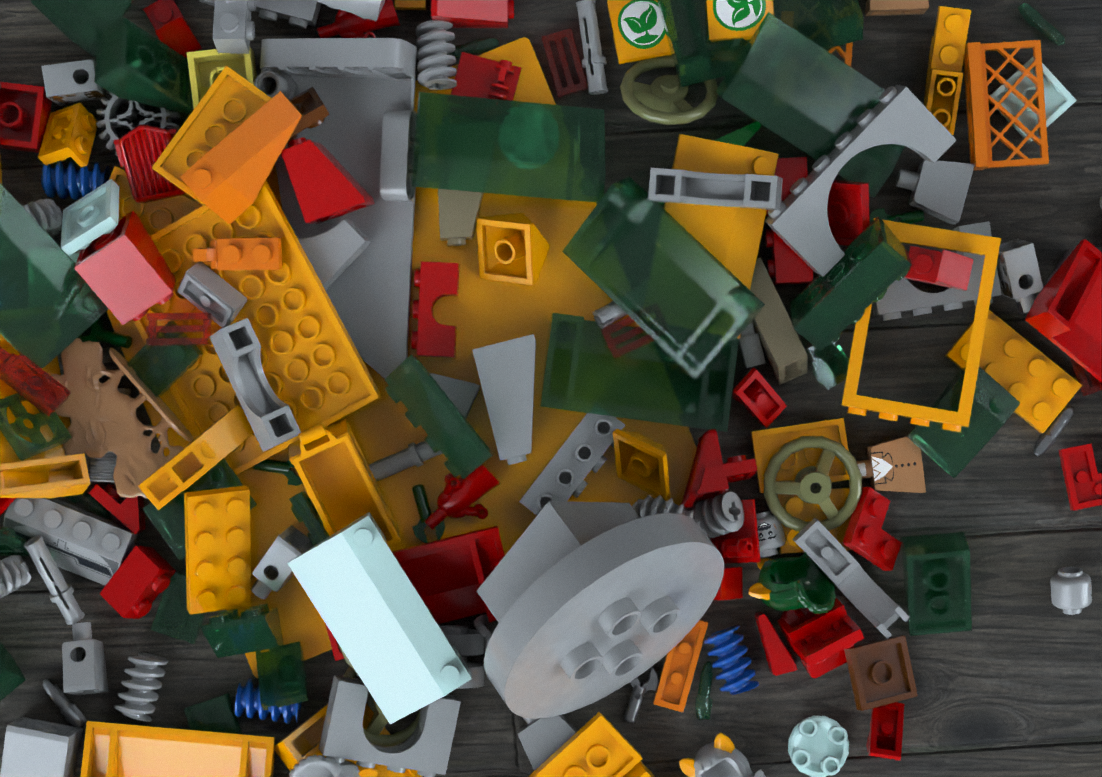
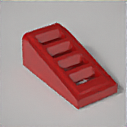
M762 612L755 613V620L770 672L778 676L798 670L796 663L768 617Z

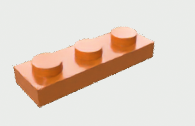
M699 620L692 630L666 654L653 700L654 705L684 712L707 630V621Z

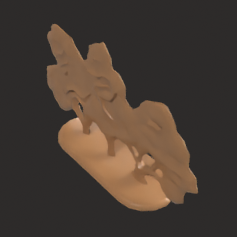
M75 338L61 352L64 374L62 376L51 374L47 377H41L38 381V390L35 392V400L51 416L59 415L71 419V425L63 434L65 456L86 453L91 458H102L108 451L113 452L117 455L113 478L118 495L128 498L142 496L147 499L138 485L184 449L181 446L169 445L168 428L172 427L181 437L189 442L193 441L194 438L179 418L119 352L113 348L109 349L111 358L119 368L117 370H108L103 364V349L99 342H82L79 338ZM124 374L141 392L135 399L120 393L117 389ZM104 375L108 376L109 379L103 384L99 382V378ZM146 400L162 416L157 426L143 425L136 417V408ZM145 430H152L150 436L144 435L143 432ZM159 433L160 436L157 439L161 442L158 453L155 454L151 450V442L155 435ZM167 447L170 450V454L165 457L163 453Z

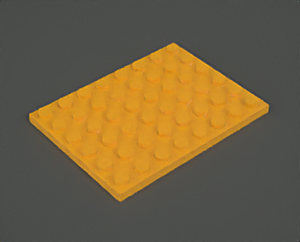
M265 180L255 202L230 225L205 205L150 236L176 278L174 294L164 304L158 305L156 303L148 308L147 314L134 323L195 437H198L237 404L241 406L209 338L215 332L222 329V327L177 292L186 271L196 263L203 262L211 269V261H193V249L210 248V240H217L218 238L281 237L282 269L211 270L247 298L244 307L231 324L246 318L249 319L261 345L260 357L267 381L277 397L289 405L301 432L320 423L327 427L382 397L267 180ZM253 433L212 469L221 484L288 448L289 444L300 440L299 435L263 452Z

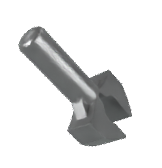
M653 667L651 668L648 681L643 682L641 686L638 677L630 682L633 691L624 715V720L629 723L636 721L644 694L649 690L656 691L659 682Z

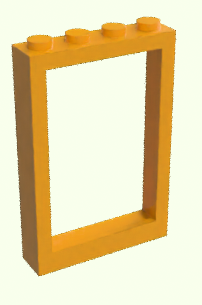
M874 218L842 399V406L848 407L847 413L866 416L867 411L879 412V419L896 422L898 421V416L911 418L910 424L929 427L930 421L943 423V430L961 432L962 427H969L1001 238ZM883 240L985 256L958 412L857 395Z

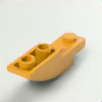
M938 6L934 37L932 36L929 53L924 106L951 135H954L971 10Z
M237 404L138 485L157 510H160L178 494L186 490L254 433L241 406Z

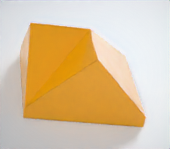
M523 213L476 218L480 279L525 285L536 284L550 248V244L536 226Z
M615 429L613 431L617 477L656 497L661 495L665 501H668L670 499L667 453L663 445L639 433Z

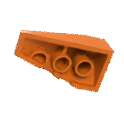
M280 91L202 156L180 178L206 206L230 225L255 202L260 189L267 177H269L275 162L287 145L303 115Z

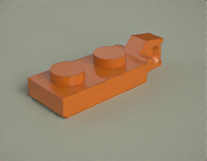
M281 237L218 238L217 240H210V248L193 249V261H211V269L280 270L282 269Z

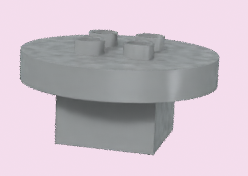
M548 501L477 590V593L499 623L485 651L484 669L487 677L508 708L516 715L524 718L538 719L566 714L608 696L640 676L662 659L702 618L715 598L723 579L724 560L721 553L696 521L682 514L662 513L640 518L630 503Z

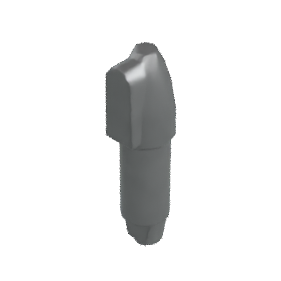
M1071 407L1065 408L1046 432L1041 435L1034 449L1036 456L1042 455L1054 444L1056 438L1073 415Z
M44 679L43 687L59 708L60 713L73 726L77 728L82 726L87 719L75 703H70L56 684L53 686L48 679Z

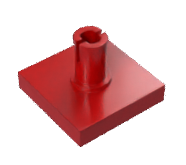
M834 180L829 192L827 213L829 226L838 245L858 247L868 246L870 244L869 183Z

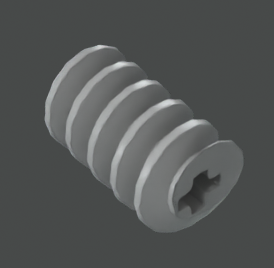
M431 20L417 26L415 30L418 37L416 46L419 49L417 51V59L419 60L417 69L420 72L417 80L420 85L432 90H445L457 86L456 80L448 78L457 74L456 68L448 67V65L456 62L455 56L447 55L456 50L455 45L447 43L455 39V34L446 31L452 28L454 24L443 20Z
M727 492L724 495L721 494L714 498H708L705 501L696 502L692 507L684 508L686 511H694L693 519L701 521L700 528L704 530L709 539L738 531L744 522L743 504L734 492Z
M140 652L138 656H129L127 659L135 664V668L125 669L124 672L132 676V679L124 680L121 684L129 690L128 692L118 693V696L125 700V704L115 705L114 708L124 716L151 722L152 718L147 714L153 713L156 708L150 702L157 701L159 695L153 690L162 687L161 681L156 679V677H163L165 675V670L158 665H166L168 660L158 655Z

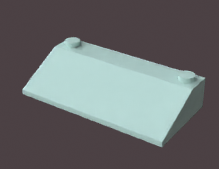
M370 512L287 563L390 724L446 696L472 679L470 669L456 647L451 646L387 545L385 535Z

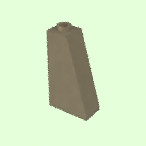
M498 123L435 126L441 241H447V246L466 245V240H473L477 224L476 218L479 215L498 138Z
M760 257L756 259L746 311L750 313L756 334L758 333L760 343L778 384L781 385L808 373L807 353Z

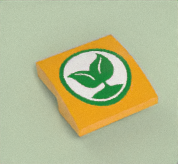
M607 0L619 64L680 53L670 0Z
M706 0L709 40L711 42L739 38L751 40L776 36L773 0Z

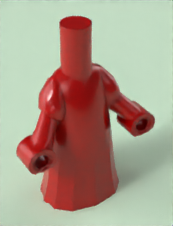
M385 0L377 21L363 19L355 14L339 9L335 22L319 27L317 31L320 38H329L338 34L342 38H376L371 31L390 26H400V22L392 0Z
M475 458L459 478L453 473H448L445 476L444 481L446 485L444 491L438 496V508L424 522L433 530L446 517L462 518L466 515L485 519L488 516V511L482 504H476L474 507H470V505L500 485L499 481Z

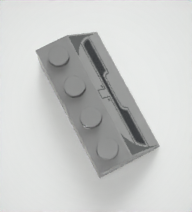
M16 498L9 505L4 516L1 544L29 555L24 547V543L33 537L41 535L58 567L106 586L132 551L138 534H134L124 525L56 498Z

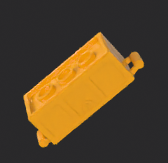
M344 419L326 428L320 423L299 433L300 440L288 445L289 460L291 464H294L329 536L370 512L385 535L389 548L401 542L398 524L347 420Z

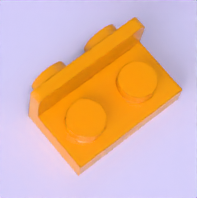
M81 103L50 113L38 158L45 165L71 157L81 168L87 166L97 130V121L93 114L89 113Z

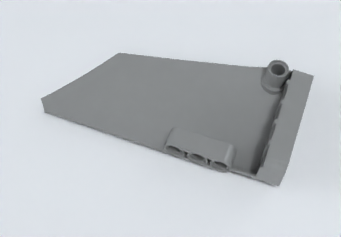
M396 38L262 39L260 56L261 74L255 79L254 86L271 98L281 91L289 100L313 87L330 115L325 117L324 122L312 129L306 128L297 133L295 139L305 137L306 140L311 139L321 143L374 199V205L320 224L305 223L282 154L279 155L275 162L282 210L298 239L323 234L335 227L343 219L351 220L372 241L355 261L330 285L326 292L362 360L392 384L407 372L419 133L418 115L414 110L417 47L405 40ZM276 81V90L270 94V86Z

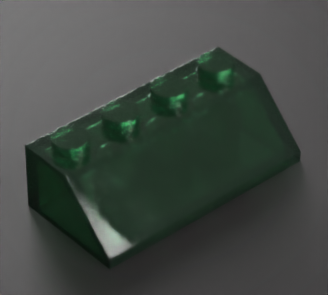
M879 217L843 250L845 255L824 277L818 275L790 302L793 329L820 351L827 345L835 344L841 337L842 331L850 323H857L864 315L865 309L872 302L880 301L886 294L887 288L895 280L900 281L910 270L912 264L909 252Z
M411 354L384 379L389 385L385 388L386 392L396 404L400 400L408 409L404 413L415 428L420 425L428 434L424 438L435 453L439 450L442 451L448 459L444 462V465L455 478L458 475H461L463 479L467 478L494 456V453L416 356Z

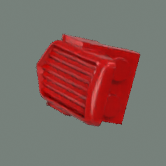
M139 125L120 139L113 140L120 167L126 171L135 202L147 203L185 194L184 191L152 169L154 163L178 132L177 129L166 130L148 125Z
M716 429L706 431L698 438L699 442L681 504L684 503V508L692 507L696 501L714 498L721 494L724 495L729 489L728 483L750 479L758 471L755 458L746 460V455L730 457L727 459V462L723 463Z
M837 598L835 599L834 607L827 613L815 614L809 611L808 608L784 611L781 618L777 620L787 642L799 655L806 671L812 678H818L846 663L844 649L854 647L856 642L864 639L861 628L847 615L844 605Z

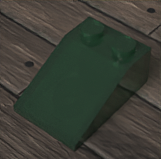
M125 17L98 34L94 81L96 84L119 98L186 114L191 112L192 92L187 58Z
M979 366L968 428L962 427L961 432L942 429L943 423L930 421L929 427L916 425L907 437L950 476L955 478L1005 424L1020 402ZM965 368L957 373L931 408L958 412Z
M964 532L901 537L907 615L910 617L908 619L909 635L972 631L970 549Z

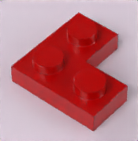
M1092 443L1058 449L1070 509L1074 511L1102 505V472H1097Z
M862 487L861 498L852 513L842 544L883 571H893L902 542L881 529L891 501L871 487Z

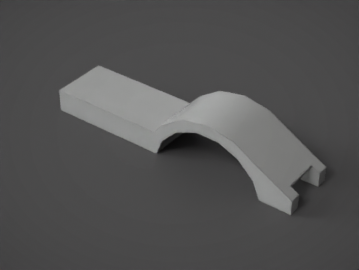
M814 518L792 539L826 574L843 595L887 639L892 635L887 630L892 623L899 617L905 622L910 618L868 576L860 564L818 519Z

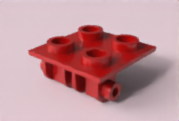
M462 52L454 79L457 81V86L452 88L446 112L486 123H498V126H501L503 120L510 114L522 68L512 65V62L501 59L499 62Z
M755 499L741 500L744 509V522L738 531L710 538L711 542L721 553L724 563L761 562Z

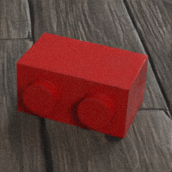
M135 546L100 592V595L123 618L140 619L151 610L152 602L158 594L169 586L170 579L176 570L152 547Z

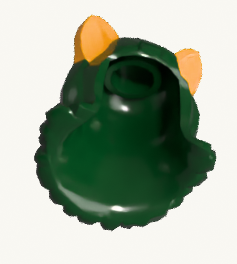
M806 553L800 557L793 556L775 560L762 558L761 562H757V566L760 569L758 583L749 588V595L762 599L768 607L780 611L808 608L809 611L815 614L827 613L834 607L836 599L834 583Z

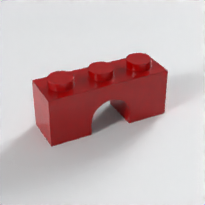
M421 261V269H415L414 287H420L419 300H413V318H418V331H412L411 349L417 350V356L456 358L457 327L438 323L433 315V307L437 300L444 296H458L459 263Z

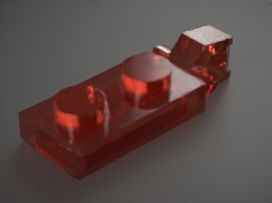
M0 346V379L50 417L69 398L70 390L22 353L20 355L10 354Z

